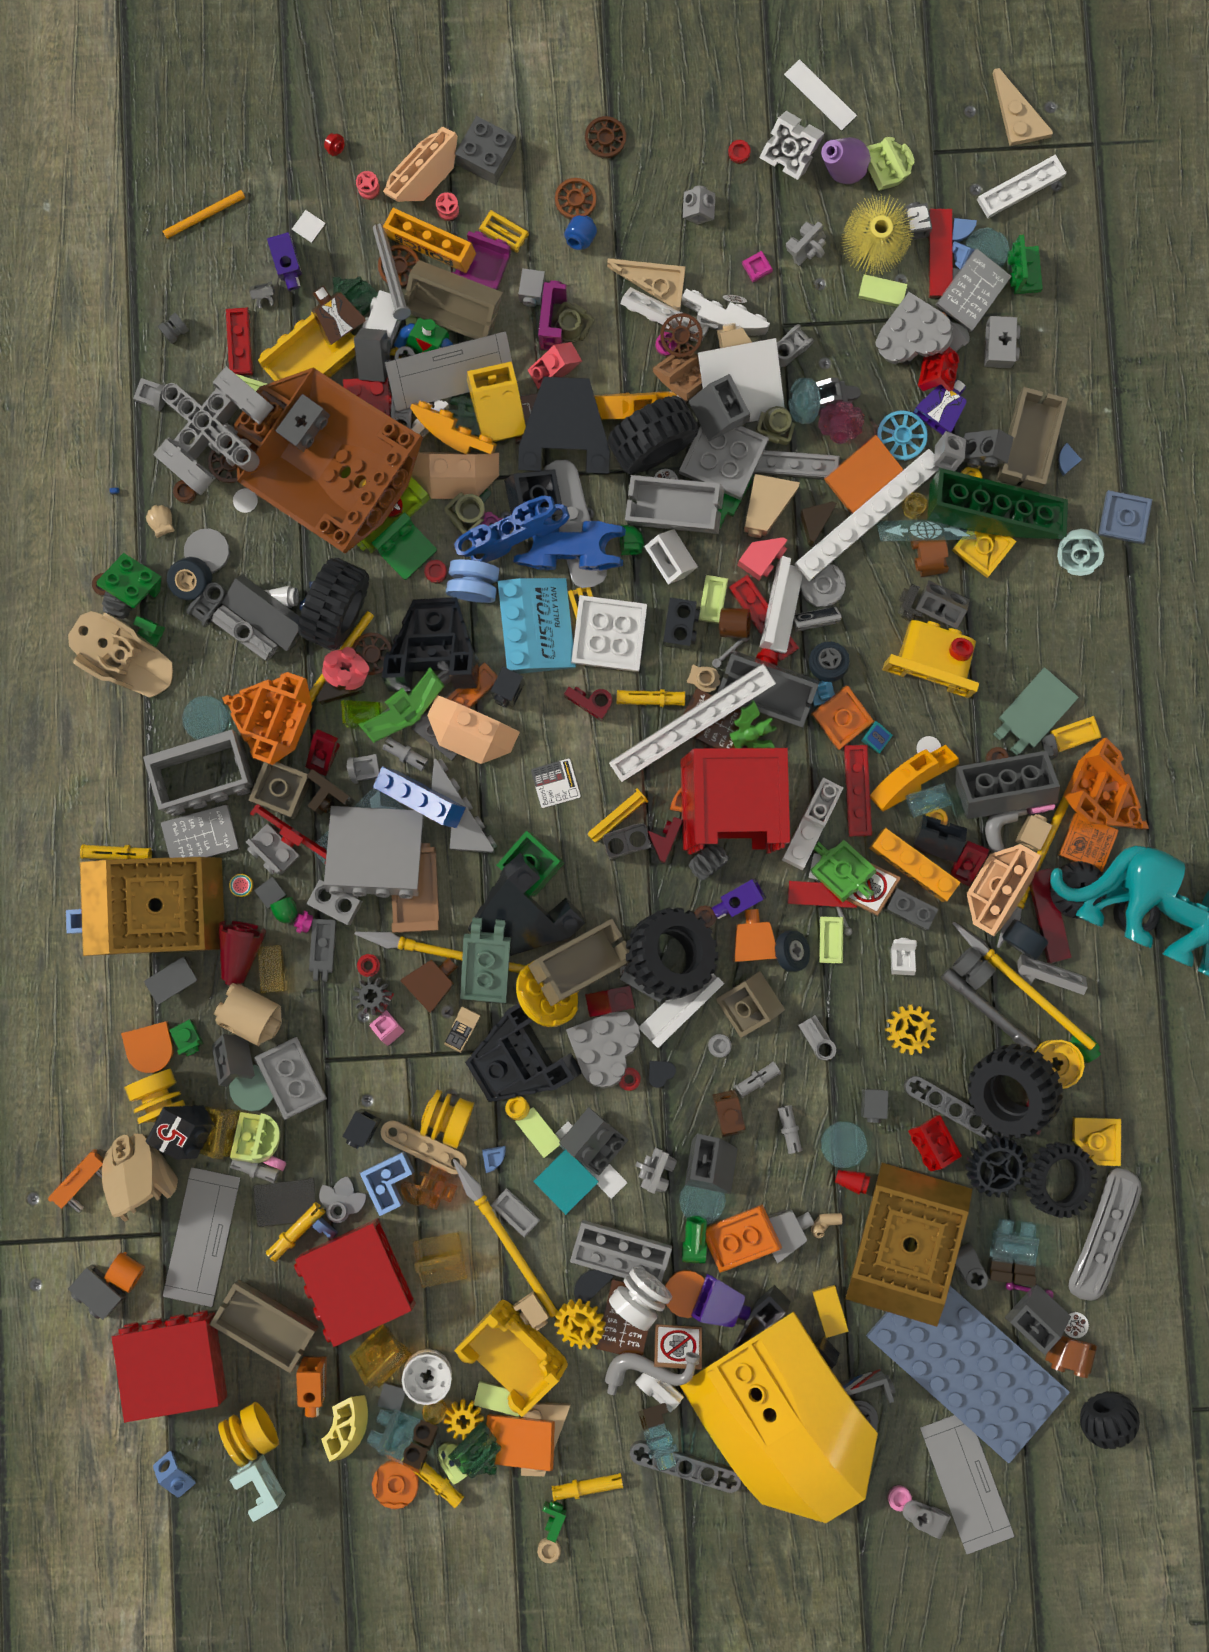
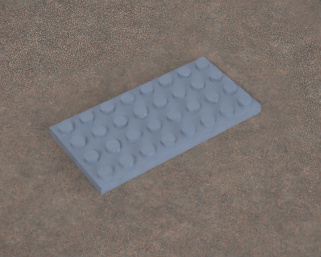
M949 1286L945 1306L937 1327L886 1312L866 1335L1008 1463L1014 1459L1070 1393L951 1286Z

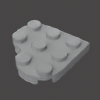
M908 292L881 329L876 339V346L881 356L892 364L903 363L907 360L911 361L918 354L924 357L937 353L941 354L950 346L953 340L952 323L944 313Z
M613 1012L566 1029L581 1072L587 1082L600 1088H609L618 1084L627 1069L626 1057L635 1051L641 1037L639 1026L634 1018L627 1012Z

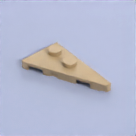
M994 69L992 74L1009 146L1051 138L1053 132L1001 69Z
M608 258L607 267L675 310L680 311L685 277L684 266Z

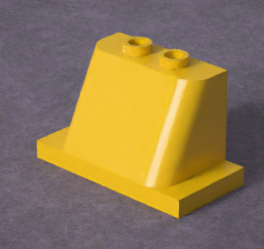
M911 620L899 656L891 654L885 661L882 670L901 677L910 674L948 687L947 692L969 698L976 693L979 683L967 679L973 653L968 660L958 661L949 652L950 645L956 638L969 640L974 648L976 641L962 635L960 630L940 628L941 625L936 622L928 621L925 623Z

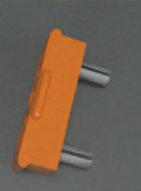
M93 1149L51 1193L48 1201H53L61 1209L68 1203L78 1213L83 1210L84 1206L73 1196L95 1173L102 1178L101 1166L103 1165L104 1158L97 1153V1149Z

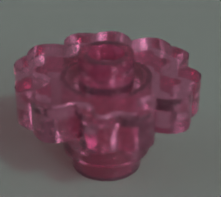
M838 401L835 405L827 404L820 411L818 428L823 435H830V439L833 442L844 444L850 438L854 439L862 433L865 416L861 408H853L851 402Z

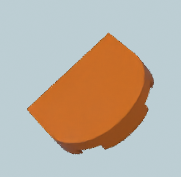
M168 1021L121 1033L127 1059L136 1070L144 1073H153L164 1069L170 1062L174 1053V1046Z

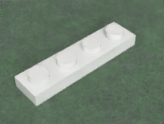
M1055 154L978 196L977 201L986 217L990 218L1064 178L1067 173Z
M631 287L624 294L620 303L626 306L628 310L638 312L646 316L650 321L658 322L662 325L670 316L682 313ZM683 317L682 326L687 327L690 319ZM675 318L669 322L674 329L679 326ZM698 320L702 327L703 340L710 326ZM696 325L689 328L691 334L699 332ZM693 337L690 338L691 341H697V342H698L697 339H695V338H693Z

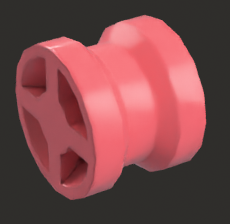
M370 171L361 172L357 176L356 186L360 196L367 200L376 198L380 192L377 176Z
M445 192L437 197L436 207L439 217L445 221L454 220L459 214L458 201L455 195Z

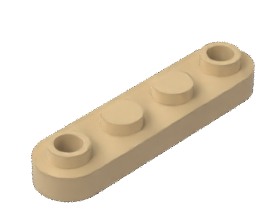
M388 1121L381 1128V1137L386 1143L448 1173L458 1174L456 1167L451 1162L453 1158H458L460 1165L464 1169L467 1166V1158L463 1152L445 1145L436 1139L432 1140L428 1135L426 1137L421 1136L419 1131L399 1121ZM390 1128L397 1129L396 1136L390 1135Z

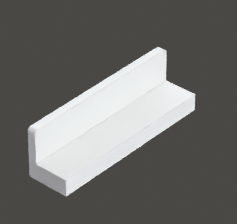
M785 556L781 557L776 566L759 646L780 653L787 652L803 576L796 566L790 565L791 558Z
M713 973L711 974L712 979L700 990L682 998L666 1000L639 1026V1029L659 1048L724 984L719 977H716Z

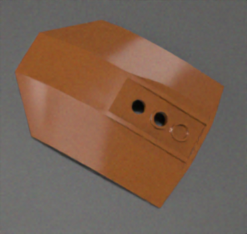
M313 367L263 385L257 389L256 392L274 408L260 425L244 411L235 422L234 429L238 431L236 435L252 443L249 448L259 456L260 460L258 467L251 472L245 471L237 465V480L240 484L343 553H347L384 523L408 487L423 437L373 407ZM302 394L330 415L327 425L322 430H319L314 437L313 444L306 448L304 452L276 432L278 426ZM249 455L243 458V462L247 461ZM350 467V475L346 478H342V471L345 468ZM366 479L365 485L359 488L360 482Z

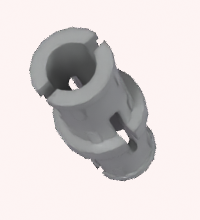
M391 737L387 738L385 742L391 744L393 748L384 744L383 750L398 757L400 762H407L421 772L425 769V766L418 763V761L427 765L428 758L412 751V747L408 745L405 747Z
M773 1061L758 1072H752V1076L736 1084L735 1088L743 1099L760 1087L762 1089L765 1087L764 1084L780 1075L781 1071Z
M792 1105L779 1107L778 1111L783 1127L781 1132L785 1135L788 1154L796 1153L795 1151H803L798 1135L799 1125L795 1123Z
M232 1160L230 1166L232 1169L249 1174L251 1178L258 1177L273 1184L279 1174V1169L262 1163Z

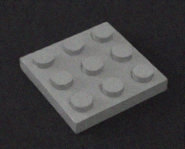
M700 425L698 435L690 446L679 474L699 482L720 483L725 489V494L741 500L769 438L739 426L708 441Z

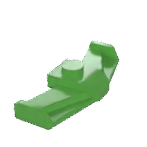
M429 667L426 674L409 695L401 688L385 701L391 710L358 725L373 743L408 726H412L421 719L422 714L445 685Z

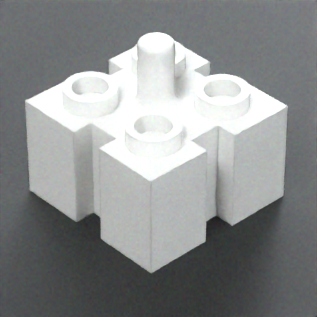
M785 111L778 117L771 132L774 136L767 141L759 158L774 167L778 163L784 165L783 172L798 180L805 174L813 158L811 154L818 148L825 133L810 124L806 128L799 125L802 119Z

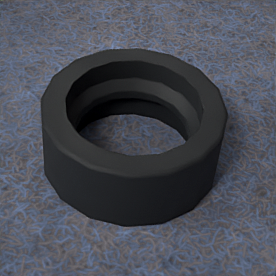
M1129 901L1115 903L1113 909L1114 920L1117 926L1124 932L1126 930L1124 908ZM1157 906L1150 910L1149 920L1146 924L1142 925L1143 929L1148 932L1153 930L1159 923L1161 911Z

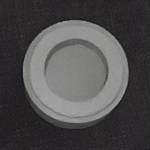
M714 1035L708 1042V1049L715 1057H725L731 1051V1041L725 1035Z

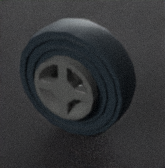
M832 641L818 644L811 651L809 657V668L812 674L825 682H835L841 679L847 673L850 664L849 654L846 649L839 643Z

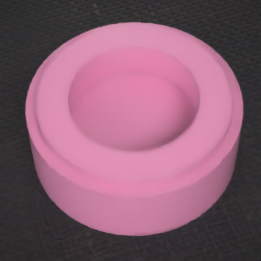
M274 1156L263 1162L282 1171L287 1164L285 1161Z
M897 1485L889 1490L887 1499L894 1510L903 1511V1507L912 1500V1496L906 1487Z

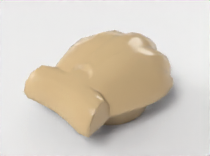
M154 505L151 510H148L146 521L155 531L156 538L175 531L172 526V514L168 507Z
M692 665L687 683L694 684L704 692H711L716 689V686L720 685V675L712 667Z

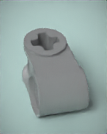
M800 324L794 326L777 342V350H783L788 354L786 357L778 354L780 367L787 366L797 356L804 353L814 342L813 338H809L801 330Z
M916 1500L907 1502L903 1507L904 1518L912 1522L915 1528L935 1538H942L951 1518L949 1514Z

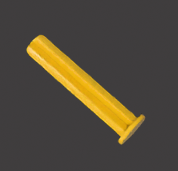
M638 788L635 789L636 792L588 832V836L593 842L597 843L605 834H608L644 802H649Z

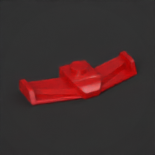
M259 804L255 805L250 815L254 817L257 813L281 829L279 834L283 836L282 842L291 848L294 844L299 847L302 843L326 859V849L280 820Z

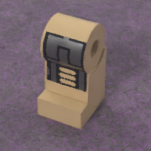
M462 1006L444 1045L461 1053L482 1015Z

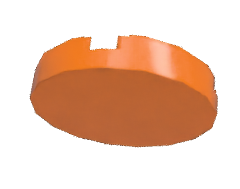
M681 1270L674 1273L667 1280L665 1287L670 1291L672 1299L666 1305L672 1313L679 1317H692L691 1314L705 1281L703 1276L692 1270Z
M398 1459L390 1460L380 1465L372 1481V1490L375 1498L384 1507L390 1509H399L407 1506L416 1497L419 1488L418 1475L410 1468L404 1466L403 1462H401L402 1460Z

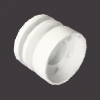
M633 1267L629 1273L630 1276L624 1278L626 1287L618 1286L609 1298V1302L623 1319L636 1328L647 1331L657 1319L655 1310L663 1311L665 1304L671 1301L672 1295L655 1276L639 1267Z
M424 1349L417 1351L405 1363L402 1376L403 1390L409 1399L417 1404L430 1405L439 1402L446 1396L451 1386V1365L445 1355L437 1350ZM427 1369L431 1370L433 1378L429 1377L428 1380H424L422 1372L426 1373Z

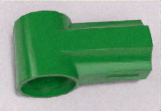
M701 1216L687 1218L685 1241H683L682 1262L706 1263L707 1243L705 1238L707 1219Z

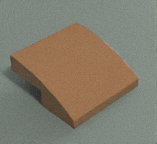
M681 347V353L688 352L686 348ZM695 353L684 357L670 355L653 367V372L660 381L686 401L703 389L699 358Z

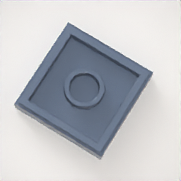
M1108 490L1105 496L1098 536L1138 544L1145 543L1152 499Z

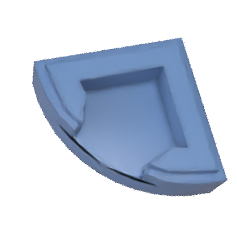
M954 218L952 243L954 241L960 242L967 238L973 232L977 220Z
M954 241L952 253H954L956 266L961 269L975 249Z
M1068 443L1061 449L1058 459L1059 470L1063 476L1082 460Z
M506 1146L482 1150L486 1173L495 1170L502 1163L505 1157Z
M322 1217L312 1225L316 1231L327 1235V1238L333 1239L338 1233Z

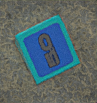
M875 721L861 741L880 754L893 735Z

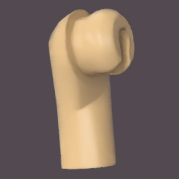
M820 1214L814 1221V1225L811 1226L813 1236L822 1238L829 1225H842V1214Z

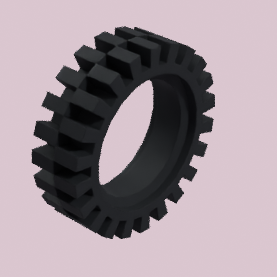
M1060 1142L1046 1144L1047 1148L1041 1147L1038 1149L1041 1155L1033 1154L1032 1158L1036 1161L1035 1163L1028 1162L1027 1166L1032 1168V1171H1025V1177L1030 1178V1181H1024L1025 1187L1031 1189L1026 1191V1194L1032 1198L1029 1201L1036 1205L1035 1208L1058 1218H1071L1072 1214H1080L1079 1209L1085 1210L1087 1208L1084 1201L1091 1203L1093 1198L1088 1196L1089 1192L1094 1194L1096 1192V1189L1091 1187V1183L1097 1184V1178L1091 1177V1175L1097 1174V1170L1091 1167L1094 1165V1162L1088 1158L1090 1155L1087 1152H1083V1149ZM1061 1159H1067L1075 1169V1185L1072 1192L1066 1198L1054 1201L1046 1189V1176L1054 1163Z

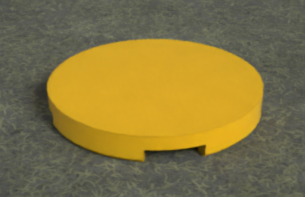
M526 965L519 973L516 982L517 998L523 1011L534 1022L546 1027H558L570 1021L578 1010L577 993L579 991L551 1006L541 990L544 986L543 982L538 984L530 968Z

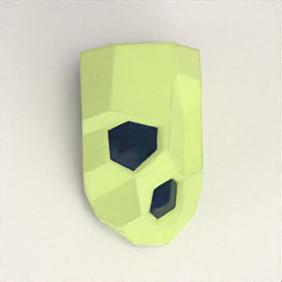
M443 1443L440 1445L437 1454L440 1465L454 1485L468 1476L474 1467L460 1446L454 1443Z

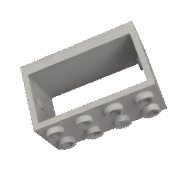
M228 730L143 757L158 810L172 816L185 813L184 809L203 808L207 806L206 802L215 800V802L228 800V796L235 793L238 796L248 794L255 785L241 735L234 730ZM233 747L234 758L241 774V780L173 801L169 800L160 769Z

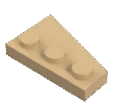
M537 1402L523 1418L555 1421V1449L571 1404ZM521 1468V1476L544 1477L546 1473L544 1470Z

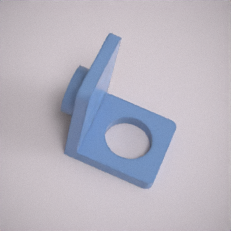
M171 1451L153 1465L159 1485L176 1497L182 1496L196 1483L194 1478L178 1468L174 1454ZM166 1461H170L169 1468L161 1473L162 1465Z

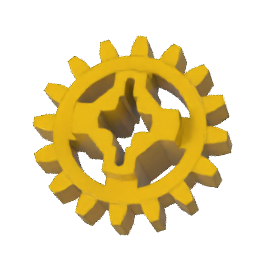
M908 1005L907 1010L900 1006V1013L892 1011L893 1020H886V1022L891 1024L890 1027L885 1028V1031L891 1033L886 1039L894 1041L892 1048L900 1046V1053H904L906 1049H908L909 1055H913L914 1049L918 1053H922L921 1047L929 1048L930 1046L927 1041L935 1040L931 1036V1032H935L936 1028L930 1026L935 1021L934 1019H927L929 1012L921 1013L922 1007L917 1006L915 1010H913L912 1005ZM909 1014H914L918 1016L919 1018H921V1021L916 1022L912 1020ZM899 1019H900V1020H901L900 1028H899L898 1030H896V1024H897V1022H898ZM908 1023L910 1026H915L913 1036L905 1031L908 1029ZM925 1029V1035H924L923 1039L921 1040V1039H920L921 1032H922V1030ZM899 1039H909L912 1045H906Z
M572 1299L569 1300L568 1304L564 1303L555 1316L557 1320L554 1323V1326L559 1327L557 1334L564 1335L562 1341H571L570 1347L578 1344L579 1349H582L584 1345L588 1349L593 1344L597 1345L605 1333L603 1329L606 1325V1322L601 1321L604 1315L596 1313L598 1307L591 1308L590 1301L582 1304L581 1299H578L576 1304Z

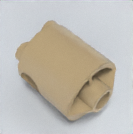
M232 983L226 993L227 999L224 1003L220 1002L214 1012V1015L217 1016L216 1024L256 1046H260L262 1043L274 1038L282 1024L281 1006L240 984Z

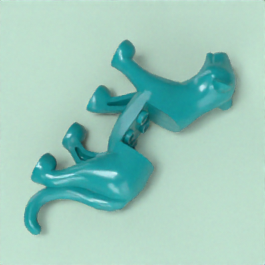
M1132 846L1124 849L1097 881L1080 889L1071 888L1064 883L1060 868H1055L1052 871L1050 883L1057 895L1067 901H1085L1083 906L1077 911L1076 916L1102 928L1104 925V915L1100 910L1114 903L1129 901L1126 910L1124 937L1150 949L1153 945V937L1150 932L1143 929L1142 919L1154 906H1157L1161 912L1172 920L1193 928V931L1169 945L1163 952V955L1192 967L1194 962L1192 951L1203 946L1202 959L1197 971L1209 976V890L1201 904L1189 901L1190 899L1177 894L1185 874V863L1156 848ZM1107 894L1105 899L1102 898L1101 902L1093 906L1097 898Z

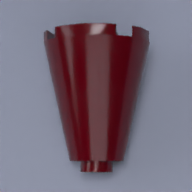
M226 921L220 922L221 979L225 981L226 985L244 983L266 934L264 928L262 931L257 930L258 925L241 921H232V925H226Z

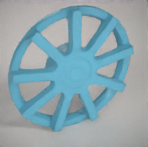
M901 410L888 414L881 421L877 430V436L883 444L895 441L893 448L889 452L896 460L907 461L916 457L922 452L927 443L928 433L924 422L919 416L909 411ZM904 414L903 424L899 426L894 416ZM908 415L917 420L911 427L906 426ZM889 418L895 430L883 426ZM921 424L924 434H912V430ZM884 431L893 436L882 440L881 432ZM911 439H923L922 445L918 447ZM906 444H909L916 452L907 455ZM899 445L902 446L903 456L894 454Z

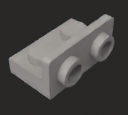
M267 823L252 839L246 841L249 845L247 850L256 859L260 856L266 862L263 866L272 875L275 872L282 875L300 855L293 848L282 842V837Z

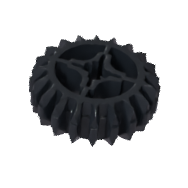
M994 1135L992 1141L989 1137L985 1136V1143L983 1144L977 1141L979 1147L977 1149L971 1147L970 1151L973 1155H967L966 1159L970 1163L965 1164L966 1170L969 1171L966 1175L971 1180V1185L977 1187L979 1193L985 1192L989 1197L994 1193L996 1197L1000 1198L1001 1192L1009 1196L1008 1190L1010 1189L1017 1192L1016 1185H1024L1021 1177H1025V1169L1029 1168L1026 1162L1028 1157L1023 1153L1024 1149L1022 1146L1017 1145L1014 1139L1009 1141L1008 1137L1003 1136L1000 1140L998 1135ZM1013 1155L1014 1163L1012 1170L1010 1171L1008 1169V1165L1010 1163L1009 1159ZM982 1162H985V1164H986V1168H985V1170H984V1173H985V1174L981 1177V1174H980L981 1164H982Z

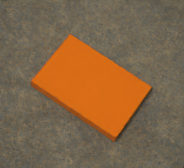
M874 435L826 476L824 480L848 511L853 514L900 474L903 468L878 436Z
M763 1204L706 1226L705 1241L720 1273L782 1248Z
M495 1414L487 1415L485 1463L552 1471L554 1466L555 1421Z

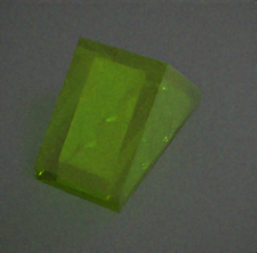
M341 701L342 721L347 728L360 727L358 724L381 714L380 702Z

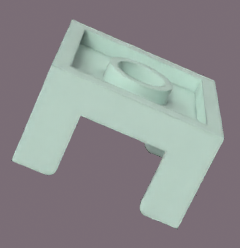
M263 1454L258 1456L256 1460L250 1461L246 1466L237 1469L238 1474L230 1479L234 1489L237 1490L253 1481L260 1494V1497L256 1499L257 1506L248 1511L253 1522L279 1507L286 1495Z

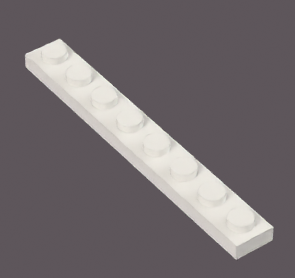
M930 449L926 450L794 564L808 581H811L938 471L940 467L934 465V453Z
M763 663L611 760L609 764L620 781L623 782L772 687L776 682Z

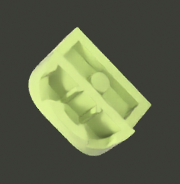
M885 137L881 143L866 146L871 157L868 170L879 191L901 184L911 173L914 164V157L906 144L900 145L895 142L894 137Z
M240 1112L230 1158L232 1160L252 1163L267 1161L273 1156L280 1142V1128L270 1116L263 1113L256 1115Z

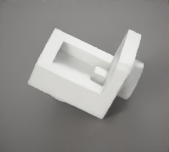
M908 938L893 940L891 947V974L915 975L916 940Z

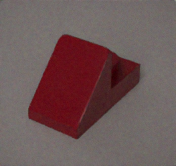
M317 729L313 735L305 767L326 776L340 748V744L337 743L338 738Z
M674 817L672 822L667 820L662 832L667 834L666 837L648 831L658 859L663 864L667 859L682 823V820Z
M967 841L957 863L954 862L950 875L962 884L970 887L988 856L989 849Z
M630 986L585 994L589 1017L635 1008Z

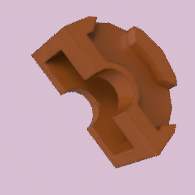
M930 530L934 531L933 534H929L932 535L930 538L927 531H925L926 534L918 533L919 535L910 536L912 550L916 549L918 553V558H915V568L917 572L920 571L921 577L947 573L949 570L946 563V557L949 556L945 536L940 534L936 535L938 537L931 539L935 535V530Z
M1062 1335L1059 1341L1046 1354L1045 1360L1052 1363V1369L1065 1372V1369H1070L1074 1371V1375L1088 1378V1374H1091L1097 1345Z

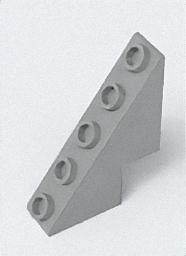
M442 758L438 761L434 759L431 789L466 807L457 828L451 827L450 849L495 853L494 848L498 846L491 835L486 837L482 829L485 826L479 816L474 818L469 811L473 807L468 799L460 797L457 791L461 788L454 777L449 779L445 772L449 769Z

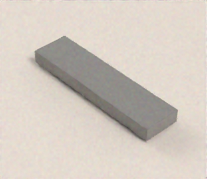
M764 450L753 474L824 479L839 466L840 456Z

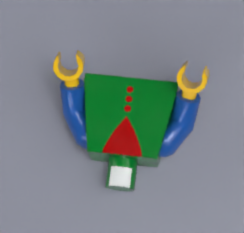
M418 318L415 324L410 323L400 330L394 343L395 348L390 350V356H395L396 351L405 346L410 347L416 355L451 346L453 343L449 339L448 331L445 328L436 325L432 319L424 320Z

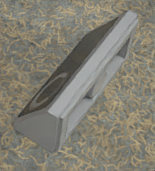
M829 607L795 614L793 625L797 632L838 624L842 617L836 607Z

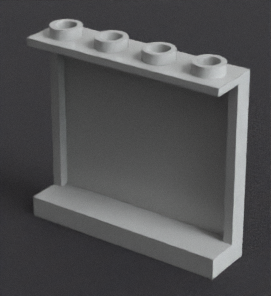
M331 806L324 877L326 892L332 895L352 893L355 896L376 894L377 897L382 898L389 897L390 895H399L400 898L404 899L418 896L424 815L415 810Z

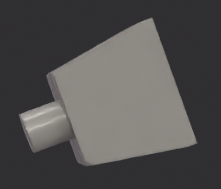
M791 1209L768 1215L782 1246L780 1250L772 1253L777 1263L781 1262L807 1241L803 1230L814 1225L809 1212L797 1218Z

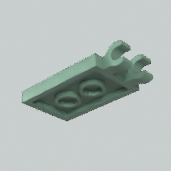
M1044 667L998 718L1003 724L993 735L998 740H1001L1011 731L1019 738L1010 749L1017 756L1027 745L1034 748L1079 697Z
M473 917L471 934H464L460 999L506 1003L511 938L504 937L505 920L496 919L494 933L481 932L482 918Z

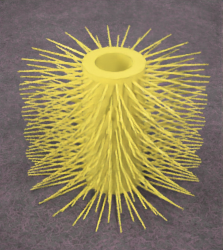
M879 197V206L875 204L876 210L873 211L872 206L869 210L867 207L866 209L862 208L864 211L859 214L861 217L858 219L855 218L857 216L853 212V217L851 215L846 222L847 227L845 230H847L849 225L854 227L847 230L848 232L843 236L848 239H842L851 240L847 242L852 243L846 244L851 245L849 247L855 246V248L848 249H854L853 256L855 255V250L860 249L859 253L855 255L856 257L860 256L857 259L859 261L863 258L860 266L868 255L867 260L869 258L866 271L871 263V267L875 265V273L876 265L880 267L879 259L883 262V265L886 260L888 263L892 261L890 259L892 256L898 260L894 253L897 251L901 255L902 251L898 248L901 246L905 248L904 245L907 244L906 242L912 236L903 237L905 235H898L896 233L905 234L911 231H901L915 228L908 227L912 225L904 227L903 225L905 224L902 223L906 222V220L903 222L896 221L898 219L896 216L899 212L897 213L894 210L892 213L894 206L887 216L889 208L887 212L886 209L889 200L884 207L882 197L881 210Z

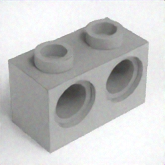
M319 879L307 904L350 926L363 901L358 899L359 896H355L352 893H343V895L331 894L330 900L323 902L320 894L325 889L324 881ZM348 899L351 901L352 907L348 912H343L340 905L342 901Z

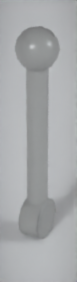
M749 638L739 639L720 658L714 659L712 661L713 667H720L721 662L743 642H747Z
M836 907L839 917H844L841 907ZM844 917V934L850 936L853 931L848 926Z

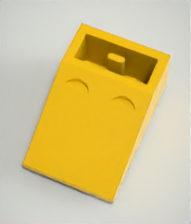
M512 361L467 371V383L480 434L493 438L492 442L522 436L526 425Z

